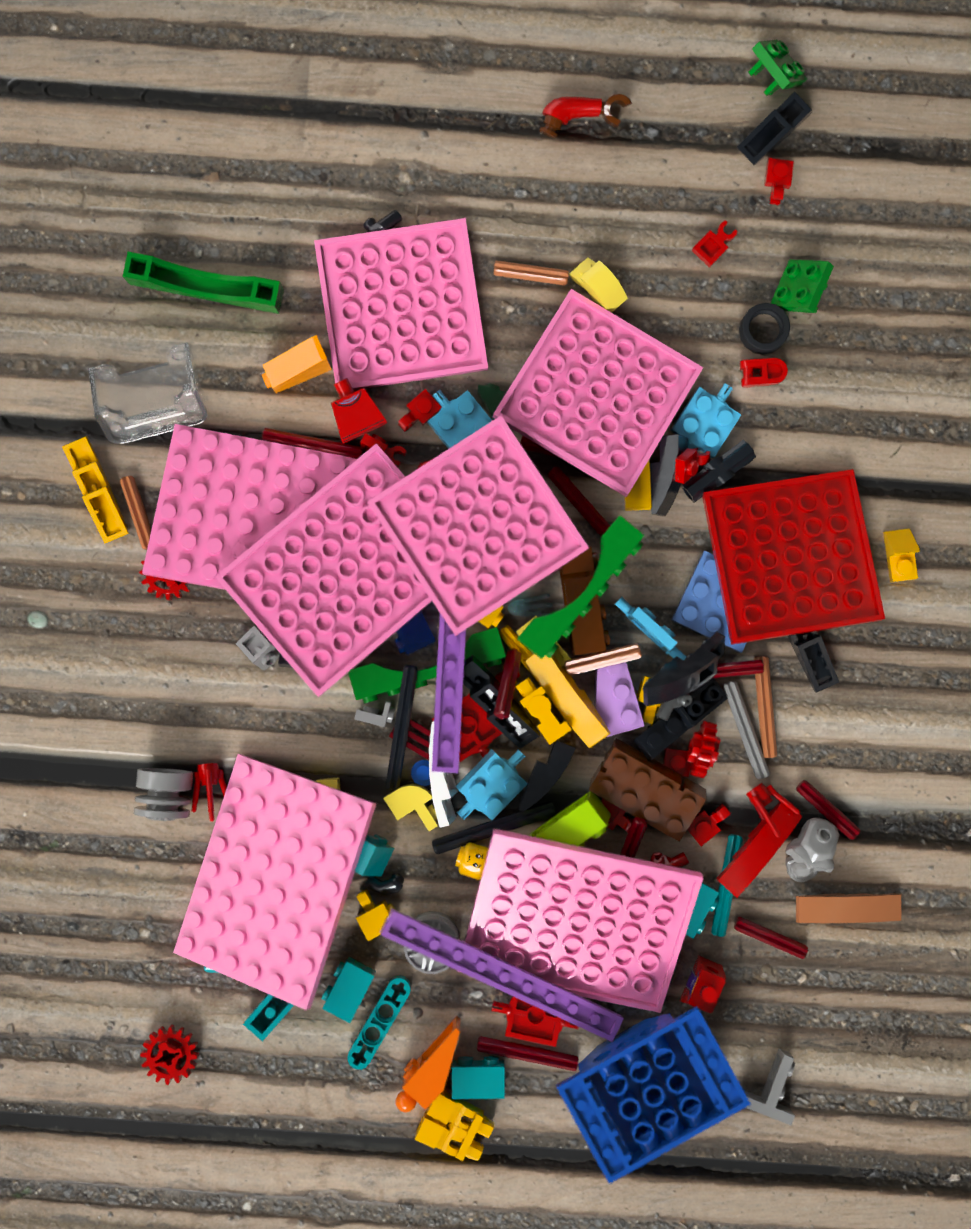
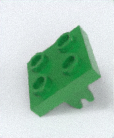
M778 39L759 41L752 48L760 60L748 73L751 76H756L766 67L775 79L763 92L766 96H771L780 87L782 90L799 87L807 80L803 74L805 72L803 66L798 61H793L788 54L790 50L783 41H778Z
M789 259L771 304H776L784 311L816 313L818 310L817 305L823 291L828 287L827 282L834 266L829 261Z

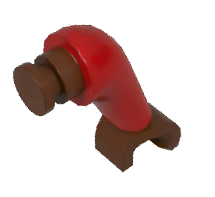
M615 94L605 102L600 98L559 97L553 99L543 109L542 114L545 116L543 123L545 126L541 127L539 131L556 139L557 134L555 132L560 130L562 124L567 125L570 120L576 118L599 117L600 115H602L605 122L616 128L621 120L611 115V104H619L624 108L631 105L632 102L626 95Z

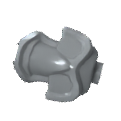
M811 818L802 827L798 838L793 839L787 845L785 852L790 857L786 858L785 864L791 879L802 883L814 878L819 871L827 873L833 871V857L837 847L839 832L832 823L821 818Z

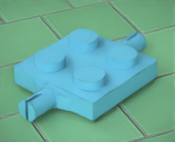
M723 384L717 396L698 387L670 430L676 435L679 434L687 437L688 448H698V451L703 453L710 451V458L716 456L741 416L740 413L729 407L727 402H725L731 391H733V388L731 386L728 388L729 385Z
M438 390L432 396L442 408L434 417L428 420V425L448 449L492 422V419L468 390L457 399L451 401L445 397L441 390Z
M623 597L614 604L659 648L666 651V654H669L673 659L677 656L685 660L687 656L676 647L677 642L673 639L676 635L667 626H659L654 621L656 616L646 607L643 609L632 607Z
M491 749L455 786L468 801L457 812L458 815L465 820L476 809L493 820L528 784L515 768L526 756L518 749L507 760Z

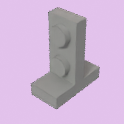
M778 1049L761 1097L745 1090L744 1092L751 1105L745 1108L792 1125L795 1115L790 1108L778 1104V1101H782L786 1088L784 1084L787 1076L790 1077L795 1067L794 1058L788 1051Z

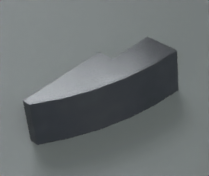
M794 91L737 148L755 166L812 114V109Z
M679 434L663 436L659 442L660 462L650 463L651 514L667 515L681 486V483L675 482V461L688 448V438Z
M556 740L547 762L544 763L536 760L518 806L520 811H526L549 792L568 766L575 752V747Z

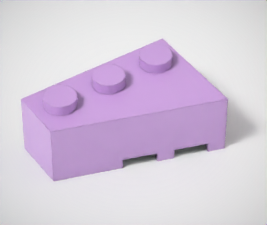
M626 662L595 669L594 707L611 733L607 737L644 727Z

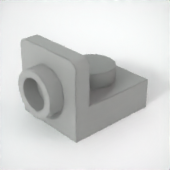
M255 626L236 643L251 662L262 670H266L275 664L280 652Z
M386 701L383 714L379 715V709L364 706L363 710L357 709L354 720L386 727L387 722L392 723L395 708L391 707L392 702Z

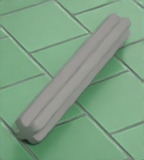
M736 681L723 684V689L728 697V703L755 777L757 779H764L770 775L738 684Z

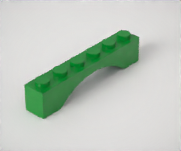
M129 251L127 252L122 276L133 286L276 314L280 312L284 288L280 281L256 276L246 277L210 273L177 265L154 256Z
M619 515L601 537L598 565L592 580L584 592L562 610L547 616L534 618L517 640L541 660L544 656L550 658L559 648L556 644L562 635L567 638L576 627L573 621L578 615L584 617L593 607L590 603L592 598L596 594L601 597L608 589L610 584L607 583V580L612 574L617 577L627 564L623 562L629 554L635 556L644 544L640 540L645 535Z
M495 627L472 634L465 644L464 660L474 655L482 664L486 663L487 668L502 664L501 658L506 657L498 628ZM372 663L348 672L355 699H362L363 704L378 700L377 695L387 692L388 697L400 693L403 671L387 669ZM437 665L418 671L415 689L427 686V680L436 678Z

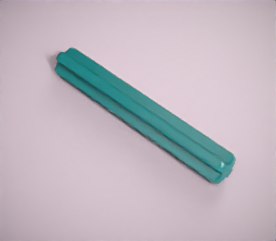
M735 834L728 836L722 871L734 860L732 856L742 847L743 837ZM720 883L717 896L719 902L715 908L711 933L714 936L725 937L733 894Z

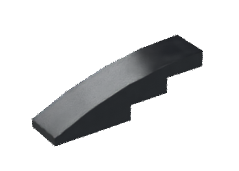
M817 631L788 636L815 693L840 683L823 639L818 635Z
M474 655L464 660L463 684L470 690V697L487 712V719L520 749L538 738L540 732L514 698L508 718L499 719V717L494 715L500 682Z

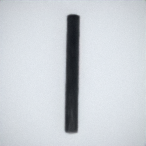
M405 665L403 668L386 779V788L391 790L400 788L418 668L413 665Z
M549 801L528 808L524 812L519 811L434 839L432 841L433 850L436 854H441L465 846L469 842L474 843L492 837L494 829L510 831L556 815L554 804Z

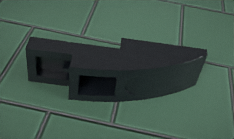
M716 632L711 638L704 640L701 647L694 653H690L685 661L676 656L672 661L664 664L653 678H649L643 686L644 704L651 706L674 700L699 688L717 674L718 660L724 655L725 636Z
M711 678L708 682L690 693L692 702L689 706L673 708L668 721L661 718L656 719L653 724H650L645 731L633 740L648 761L654 759L687 730L697 725L728 699L726 693L714 678Z

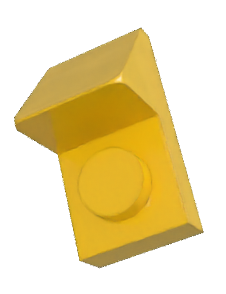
M902 529L883 532L890 582L918 579L915 553L920 552V548L911 530Z

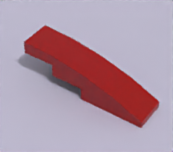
M781 802L769 813L780 836L776 837L766 820L763 819L748 835L749 839L732 856L734 860L716 878L736 898L739 897L771 860L802 818L800 814L794 813Z

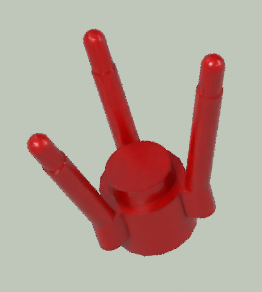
M218 763L197 765L198 772L194 773L195 785L191 811L195 813L197 810L200 784L202 782V786H206L208 812L211 822L215 819L212 785H216L218 779L223 796L227 789L223 770H219Z
M762 782L746 794L761 820H766L776 837H779L780 833L765 809V806L773 801L770 796L773 795L794 813H800V810L779 794L771 784L766 787Z

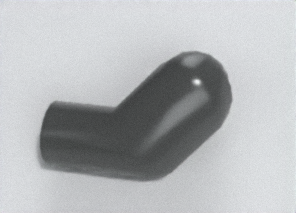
M688 693L674 700L661 703L656 716L668 721L673 708L687 707L691 704V694Z

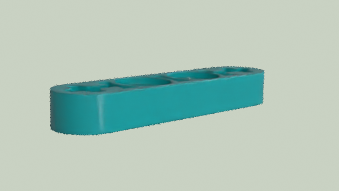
M402 975L393 977L383 991L349 1050L347 1057L348 1063L352 1068L357 1070L364 1069L374 1057L410 994L411 983L406 977ZM402 982L404 984L403 989L406 992H399L395 1001L390 999L395 991V987L392 985H399ZM383 1004L390 1005L393 1008V1015L389 1018L382 1017L379 1014V1007ZM369 1027H376L380 1031V1037L377 1040H369L366 1037L365 1031ZM364 1043L369 1046L364 1053L366 1060L361 1059L357 1062L355 1061L356 1056L353 1053H359Z

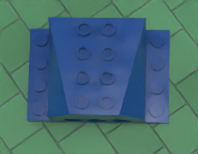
M697 1006L674 1019L668 1013L642 1020L617 1034L613 1042L607 1040L598 1045L578 1064V1073L556 1085L609 1184L751 1105Z

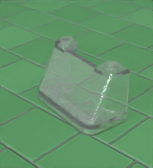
M189 343L171 347L166 353L168 360L166 363L119 374L114 366L108 364L88 368L94 417L110 442L123 444L173 431L175 424L193 426L207 419L206 404Z

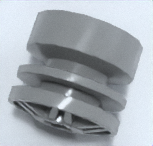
M160 768L137 769L136 787L148 791L147 795L135 797L136 802L146 803V806L134 807V815L158 821H173L179 818L190 817V810L179 808L178 805L191 804L189 798L181 797L179 793L192 789L193 772Z
M428 911L415 918L459 939L456 923L448 915L441 912ZM404 946L408 962L420 972L437 974L449 968L445 964Z

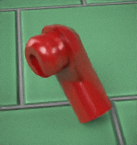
M655 852L650 859V862L682 868L689 864L684 852L673 858L660 852Z

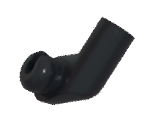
M394 210L378 222L374 218H368L364 222L363 227L367 232L388 230L401 222L402 217L397 210Z
M398 873L392 874L391 878L385 881L369 876L364 887L387 896L399 892L403 888L404 878Z

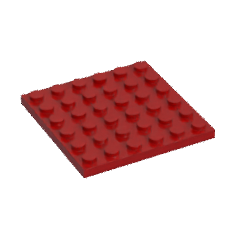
M854 469L703 492L704 509L731 645L885 619Z

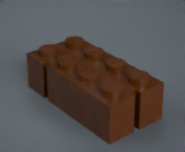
M591 547L559 568L564 607L574 602L584 592L593 578L594 570H596L598 565V557L596 552L592 553ZM597 594L590 601L593 607L584 617L578 615L573 621L576 627L569 634L572 656L606 651V646L610 645L608 630H603L602 621L606 619L605 606L599 603V596Z
M617 738L605 755L604 762L600 763L591 778L588 789L631 815L645 819L647 824L680 842L706 801L705 788L685 778L683 790H681V775L654 759L648 761L642 752Z

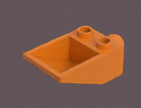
M458 1016L451 1021L417 1060L412 1058L405 1066V1073L402 1076L404 1078L402 1085L404 1091H401L395 1100L396 1106L401 1112L412 1111L416 1106V1102L426 1110L444 1090L460 1033L461 1019Z

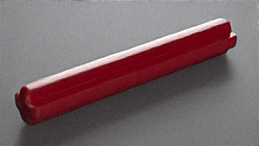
M264 428L262 433L263 441L322 451L354 459L362 456L363 452L359 446L270 428Z
M558 466L554 467L548 472L549 479L602 537L610 527L609 523Z
M480 1036L477 1042L478 1052L570 1071H576L579 1063L576 1055Z

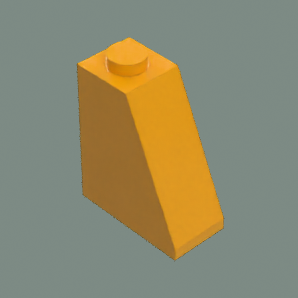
M317 335L263 364L265 373L261 375L266 387H272L275 393H278L332 369Z

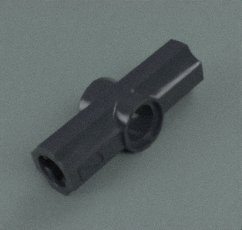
M743 439L722 456L718 455L702 467L703 470L692 476L685 484H682L681 487L684 493L695 503L703 497V492L720 487L735 476V472L756 458L754 450Z

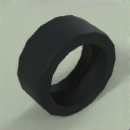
M757 304L748 310L740 322V339L744 346L753 353L762 355L773 353L784 344L789 336L791 327L789 317L776 304ZM761 314L770 315L779 324V334L771 343H759L752 337L749 328L751 321L756 316Z

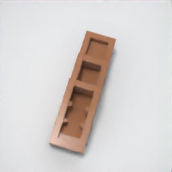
M835 893L796 896L797 923L901 921V894L873 895L863 893L845 895Z

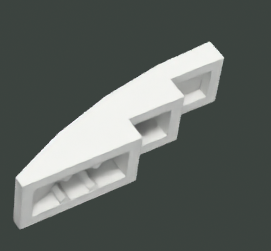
M433 721L429 744V775L439 827L450 825L456 819L450 798L458 792V789L455 787L456 783L452 773L431 772Z

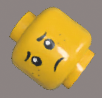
M472 842L467 843L465 847L461 846L455 863L459 873L469 878L481 880L489 848Z

